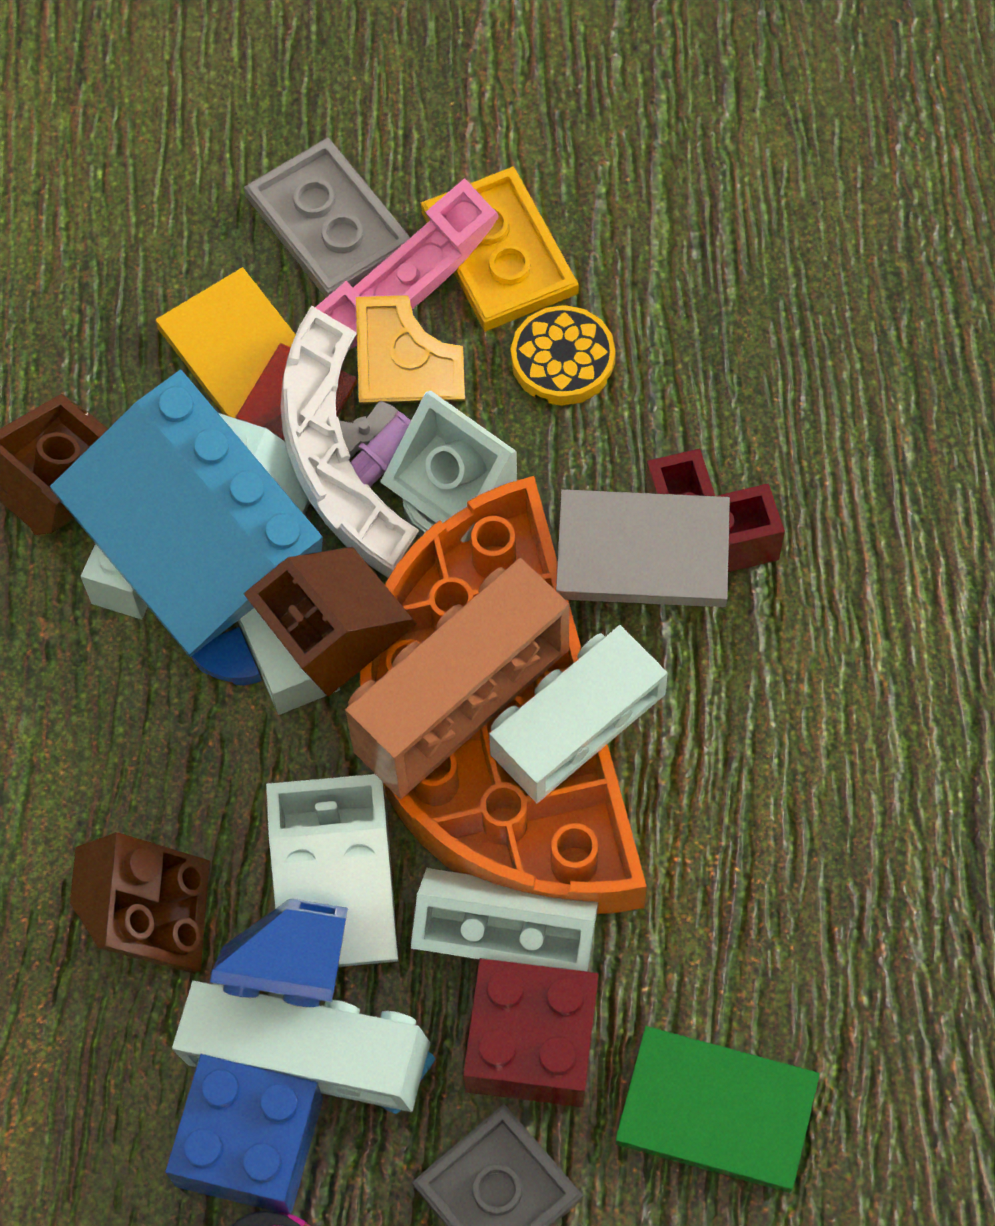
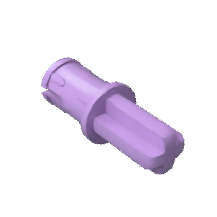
M398 411L367 445L361 443L358 446L361 452L350 463L364 485L368 484L371 487L385 473L411 422L403 413Z

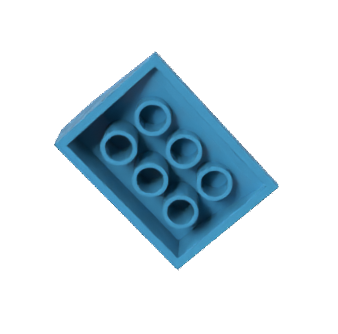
M181 369L136 401L50 485L51 491L189 657L193 656L254 609L243 593L287 557L322 552L323 536Z

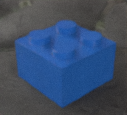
M200 1054L165 1173L174 1186L274 1212L292 1214L323 1102L318 1082Z

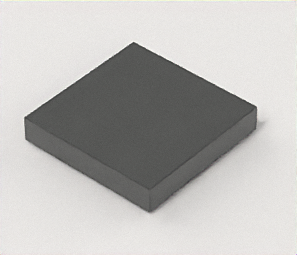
M505 1104L493 1112L412 1182L413 1188L445 1226H553L583 1200L582 1193Z

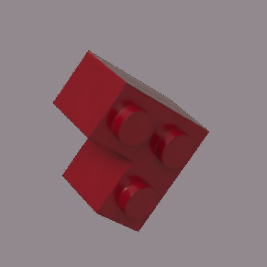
M700 448L648 460L645 493L715 496ZM769 483L717 495V497H730L728 572L778 561L785 530Z

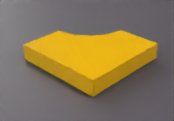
M409 295L356 297L359 404H377L380 401L386 403H419L425 392L428 391L434 392L446 402L465 401L463 346L442 343L426 333L413 316Z

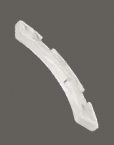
M311 306L301 322L290 348L282 380L281 417L287 452L300 485L325 524L344 545L354 547L368 565L389 578L395 566L413 544L419 529L390 509L368 484L364 485L349 461L350 454L342 435L339 418L336 416L335 403L341 366L355 340L357 332Z

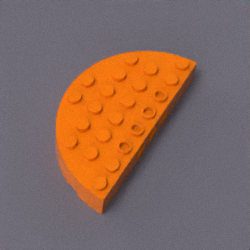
M534 476L506 483L478 495L467 502L466 508L454 514L444 523L441 520L435 523L411 546L395 566L385 586L417 624L360 670V686L369 680L377 682L393 668V661L406 646L413 642L421 644L436 631L438 621L450 608L458 604L464 607L479 594V588L487 576L500 567L506 570L515 561L522 558L556 591L558 561ZM475 522L471 531V539L463 543L461 538ZM570 608L569 651L401 800L384 784L385 792L389 802L404 825L424 848L453 872L469 874L488 882L526 893L552 898L598 902L597 914L643 909L647 886L608 744L538 803L490 755L489 733L492 732L491 726L496 718L513 705L521 708L535 696L534 691L549 673L556 669L564 672L578 660L577 656L581 650V645Z

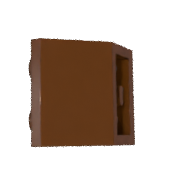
M354 547L287 557L243 593L302 670L328 697L417 624Z

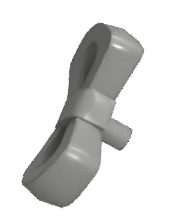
M380 401L367 419L365 416L357 418L353 423L339 421L350 459L359 451L358 446L361 443L367 445L398 412L395 407Z

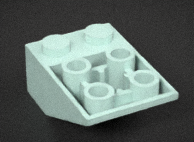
M376 774L266 784L275 909L290 898L346 907L348 911L338 967L398 962L387 799L384 783Z

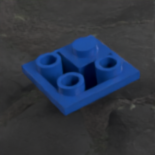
M288 899L222 947L212 969L210 983L223 984V991L225 993L238 997H258L260 991L284 994V1002L301 1007H318L320 1000L332 1002L348 908Z

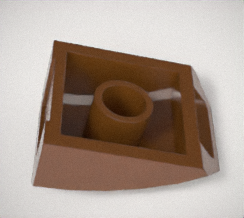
M63 394L56 396L0 428V502L27 524L34 535L51 534L71 521L74 517L51 491L50 485L100 438L108 428L91 413Z

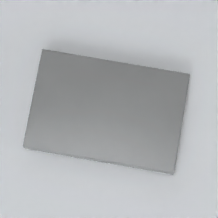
M329 137L244 186L245 196L325 298L345 281L354 287L410 238Z
M562 490L556 591L565 600L726 607L728 596L730 497Z

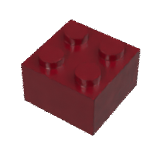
M480 958L463 1074L465 1093L583 1108L599 973Z

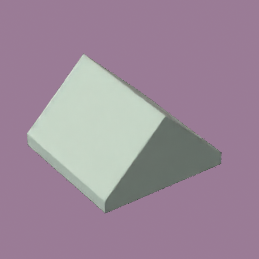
M428 391L425 392L380 482L437 523L441 520L444 523L454 514L466 508L467 502L506 483L517 481V451L437 394ZM475 522L461 538L463 543L471 539V531Z

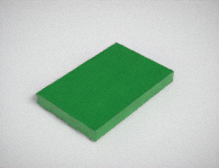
M646 1026L615 1145L791 1193L795 1183L820 1073Z

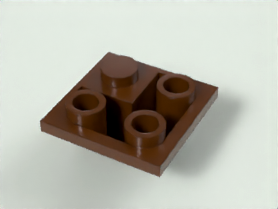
M118 832L75 847L70 904L98 948L193 974L201 972L210 860Z

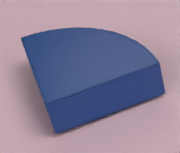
M240 627L218 635L191 656L193 662L203 673L220 680L233 682L234 685H249L262 681Z

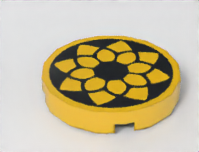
M567 305L544 308L527 317L515 331L511 345L513 374L523 390L533 397L536 394L541 398L548 399V403L560 406L582 403L599 394L607 384V379L613 372L616 351L613 336L604 322L585 309Z

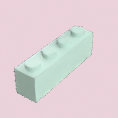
M192 981L172 1046V1050L187 1065L197 1067L200 1054L318 1082L320 1091L323 1094L408 1112L413 1111L430 1046L429 1040L421 1028L416 1025L417 1021L414 1018L393 1011H383L380 1018L359 1014L360 1009L356 1006L338 1000H332V1002L325 1001L324 1007L295 1006L283 1001L284 994L269 992L268 995L259 994L258 997L254 998L238 997L225 993L223 991V984Z

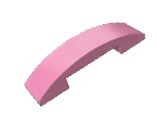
M464 178L425 212L430 221L354 287L345 281L315 308L357 332L356 297L409 295L411 308H415L455 272L475 250L499 218L497 212ZM357 334L350 349L357 346Z

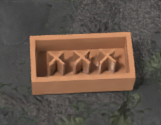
M519 558L506 570L503 567L494 570L481 584L479 594L464 607L458 604L450 608L438 621L434 633L421 644L413 642L406 646L393 661V668L377 682L374 680L365 682L353 693L349 699L348 707L345 709L353 752L401 800L569 651L570 604L522 558Z

